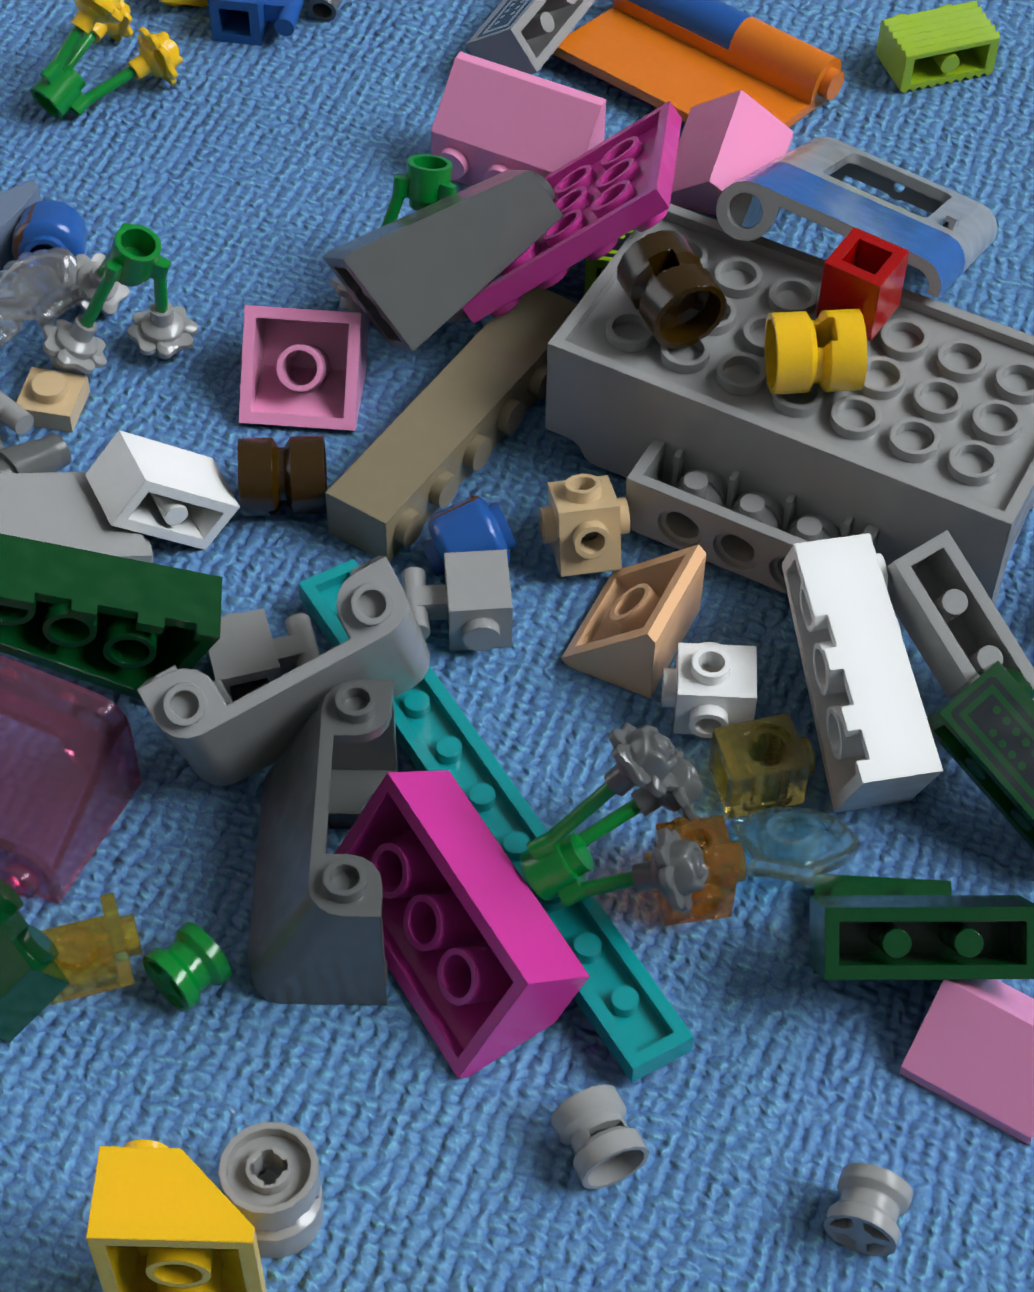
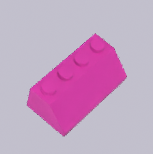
M450 771L387 772L335 854L361 856L372 862L380 872L383 887L382 920L384 950L388 968L457 1078L470 1077L554 1024L590 976Z

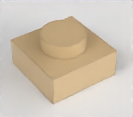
M31 367L16 403L34 417L33 427L73 432L90 393L88 376Z

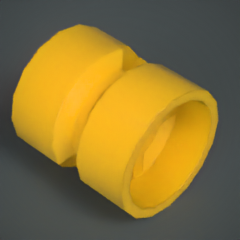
M860 309L822 310L816 320H811L806 311L768 313L764 334V358L766 379L770 393H808L814 383H818L824 392L862 390L867 373V337L863 314Z

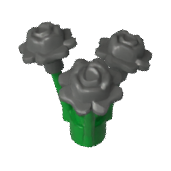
M624 723L620 729L614 728L608 734L614 748L612 755L615 758L616 765L605 773V782L548 832L527 843L528 849L520 855L523 872L532 889L541 899L550 901L559 896L567 908L590 896L636 887L639 892L657 888L667 898L674 911H691L692 894L705 889V881L708 878L709 869L704 862L703 852L699 844L691 840H681L676 829L670 830L667 827L659 829L658 845L651 856V861L634 864L630 872L585 881V873L594 868L593 859L587 846L642 812L646 817L662 806L668 811H678L683 818L690 822L697 819L693 803L701 796L704 787L700 782L701 777L698 775L692 762L688 759H683L684 753L678 750L675 752V746L670 739L658 733L656 727L645 725L637 729L630 723ZM634 786L640 787L631 793L633 799L582 832L578 834L572 832L615 794L624 796Z

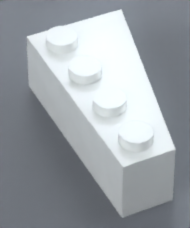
M870 533L795 543L781 565L833 811L835 813L911 801L943 772V768L901 636L900 625L888 594V573L884 557L881 553H876Z

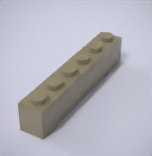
M537 286L521 295L519 303L509 312L499 317H493L325 492L328 532L374 557L386 556L389 562L404 545L411 546L418 539L424 523L439 507L445 508L450 504L464 479L473 470L478 471L486 464L494 446L505 434L511 435L518 429L525 412L535 401L546 398L548 342L578 303Z

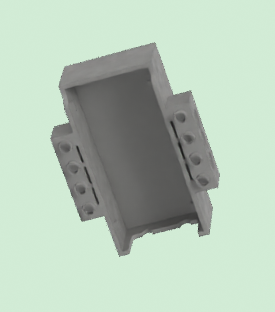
M670 204V208L667 209L666 216L652 228L642 232L635 228L548 342L545 429L574 441L590 463L626 477L625 498L630 513V530L678 550L699 544L706 552L707 562L787 594L781 564L795 543L870 533L875 551L882 554L887 567L893 561L948 530L995 605L1013 545L1021 532L1028 512H1032L1034 508V336L903 288L899 307L872 341L867 340V373L862 390L824 392L818 383H814L808 393L771 394L766 379L764 358V334L767 315L774 312L806 311L811 320H816L823 268L826 260L764 237L751 241L733 239L723 231L717 220ZM661 230L676 231L685 237L699 257L703 268L708 270L727 300L726 311L719 325L708 336L697 343L682 348H667L658 343L644 322L639 310L634 307L617 279V266L623 254L631 245L647 234Z

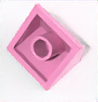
M743 90L691 107L678 144L670 204L717 216V201L723 190L741 178L787 154L793 139V131Z
M998 979L943 980L901 1065L899 1074L1025 1144L1030 1145L1034 1137V999Z

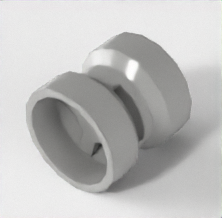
M613 1085L592 1086L576 1093L558 1106L551 1118V1123L560 1141L573 1148L576 1154L573 1160V1167L582 1185L587 1189L605 1188L621 1182L640 1169L649 1158V1150L642 1136L635 1128L628 1127L624 1120L626 1106Z

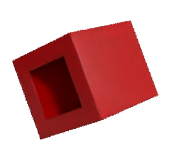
M854 227L824 262L816 318H818L822 310L860 309L865 323L866 337L871 342L900 305L910 251Z

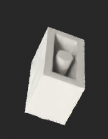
M121 430L116 433L85 474L111 526L203 550L208 548L240 508L213 458Z

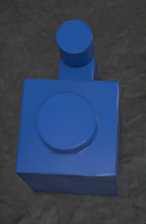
M208 0L212 41L262 46L270 22H275L274 27L277 33L282 36H290L295 30L304 0Z

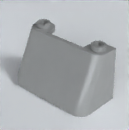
M377 556L351 570V576L343 582L338 591L336 604L338 615L336 616L349 640L233 702L221 678L212 681L208 675L196 669H177L176 665L149 678L137 689L155 723L202 780L212 785L228 786L275 763L323 698L333 687L345 681L358 679L393 680L395 698L423 680L429 669L430 653L403 587L386 556Z

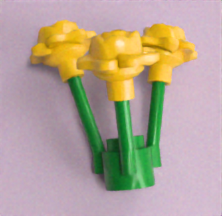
M74 0L78 8L76 15L70 22L74 27L53 60L40 73L41 78L30 89V93L45 111L57 119H62L70 110L80 117L92 103L133 78L139 81L151 73L155 77L165 79L171 86L175 85L177 82L176 78L178 77L176 68L182 64L183 58L179 55L177 44L170 39L168 33L162 31L151 34L148 29L141 27L138 29L139 35L137 36L139 55L127 62L128 68L86 94H83L81 90L86 85L85 81L73 68L92 43H99L104 35L110 36L116 41L122 40L123 37L130 38L133 35V30L130 26L132 16L130 15V7L124 3V0Z

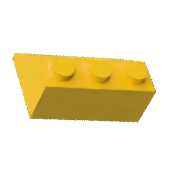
M145 1139L127 1142L123 1147L99 1146L86 1240L103 1292H267L255 1227L181 1148H169L163 1143Z

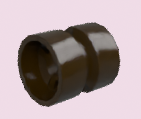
M661 230L647 234L631 245L623 254L617 266V279L634 307L639 310L644 322L658 343L667 348H682L697 343L708 336L719 325L725 314L727 300L722 290L708 270L703 268L699 257L685 237L676 231Z
M324 435L291 436L285 447H278L273 438L238 439V487L242 516L277 514L282 504H287L293 514L327 513L325 492L328 489Z

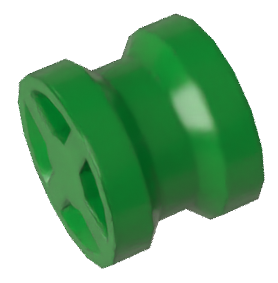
M192 922L185 923L176 931L174 942L166 949L154 948L142 959L149 978L160 993L174 1007L186 1013L199 1003L200 993L209 985L220 986L232 975L231 966L220 947L201 927Z

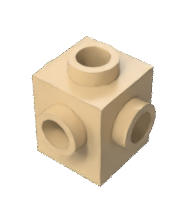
M577 474L569 477L567 480L547 482L548 507L539 508V527L543 544H550L561 577L622 569L621 535L630 533V513L626 498L616 497L608 475Z

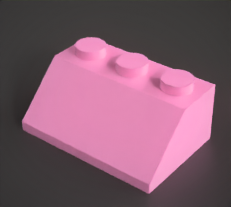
M460 51L455 57L432 126L431 154L449 159L453 164L451 180L468 186L475 185L505 170H532V172H537L545 178L604 141L606 99Z

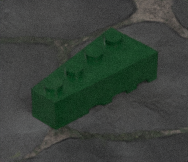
M0 533V652L142 700L137 689L146 680L176 665L177 669H192L220 639L222 577Z

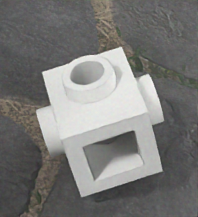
M715 642L678 643L676 668H663L662 707L674 708L673 733L694 734L703 738L752 736L757 703L756 646L722 645Z

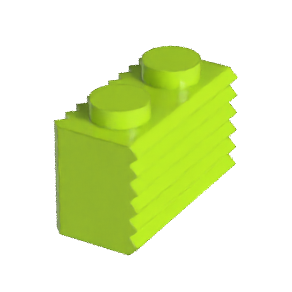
M977 0L956 5L946 4L937 9L908 15L897 14L892 18L881 20L876 55L899 90L905 94L909 89L914 92L918 87L923 90L928 85L933 88L937 83L942 86L946 81L951 84L956 79L961 82L965 77L970 80L974 75L978 78L984 73L989 76L994 70L1000 34L999 31L995 30V25H991L990 19H987L986 12L982 13V7H978Z

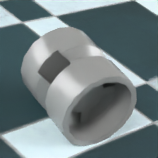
M281 1122L255 1124L246 1127L230 1139L220 1157L218 1175L222 1193L255 1227L260 1257L280 1259L299 1253L315 1239L323 1225L325 1206L321 1187L319 1160L313 1143L301 1130Z

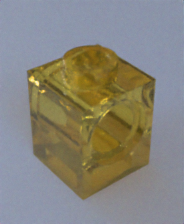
M789 713L714 728L708 768L727 818L733 819L803 803L808 776L815 773V757L809 739L806 736H798Z

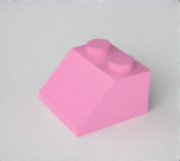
M245 305L238 423L355 431L366 375L369 331L368 316L365 313Z

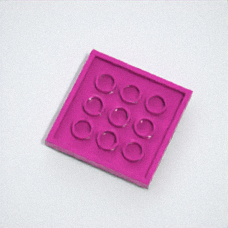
M670 101L545 177L555 192L553 202L561 211L563 217L462 307L473 324L489 314H492L493 317L506 314L519 303L521 295L537 286L541 289H547L555 285L565 277L570 266L586 257L589 261L601 258L614 248L618 238L635 228L639 232L646 231L666 216L667 209L670 208L682 118Z

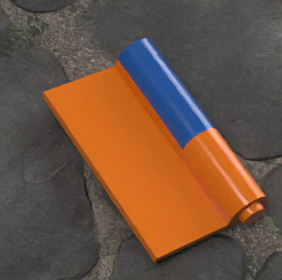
M614 0L612 8L568 34L553 53V55L657 108L670 101L684 122L687 121L691 107L743 90L787 127H791L826 100L834 99L844 82V72L841 71L842 63L839 58L720 0Z

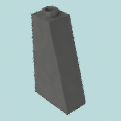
M505 170L330 250L322 258L391 348L415 351L563 217V214L553 202L555 192L543 176L537 172H532V170Z

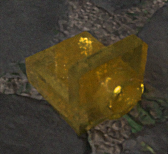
M114 892L100 896L104 916L41 931L56 946L59 956L54 961L70 982L51 1002L52 1005L135 984L129 957L142 954L133 913L119 916Z

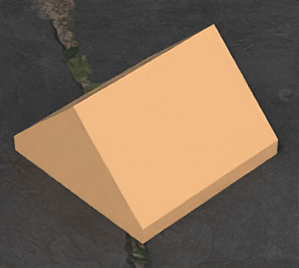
M698 544L613 571L562 655L561 659L570 668L651 698L663 677V668H668L677 652L678 643H682L700 611L706 552Z

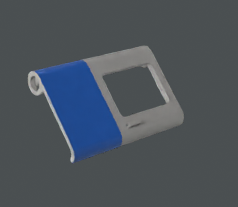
M826 136L814 138L734 182L723 190L716 206L717 220L723 231L733 239L741 241L756 240L767 233L775 223L781 208L843 236H847L856 227L909 250L907 264L925 274L929 283L928 294L936 298H940L995 240L998 229L996 218L992 211L982 203L842 141ZM847 176L887 193L894 200L905 201L932 214L929 217L916 215L843 181ZM896 183L903 185L904 190H897Z

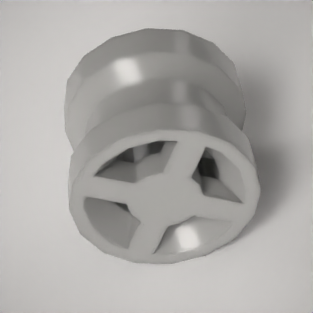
M850 1163L842 1169L837 1184L841 1198L839 1202L829 1206L823 1224L827 1234L837 1243L861 1254L878 1257L895 1253L901 1234L896 1222L898 1217L908 1213L914 1194L911 1186L902 1177L877 1165L867 1163Z

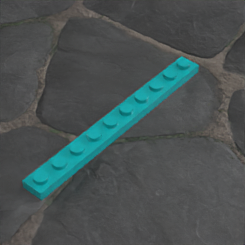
M354 559L298 582L300 600L333 648L349 640L336 616L338 615L336 604L337 594L343 582L351 576L350 571L358 567ZM429 665L423 680L413 688L394 698L396 740L418 771L449 770L589 974L590 977L575 995L574 1000L630 1082L633 1083L692 1051L694 1036L594 896L587 897L567 908L559 896L550 901H544L532 889L523 872L520 855L528 849L527 843L548 831Z

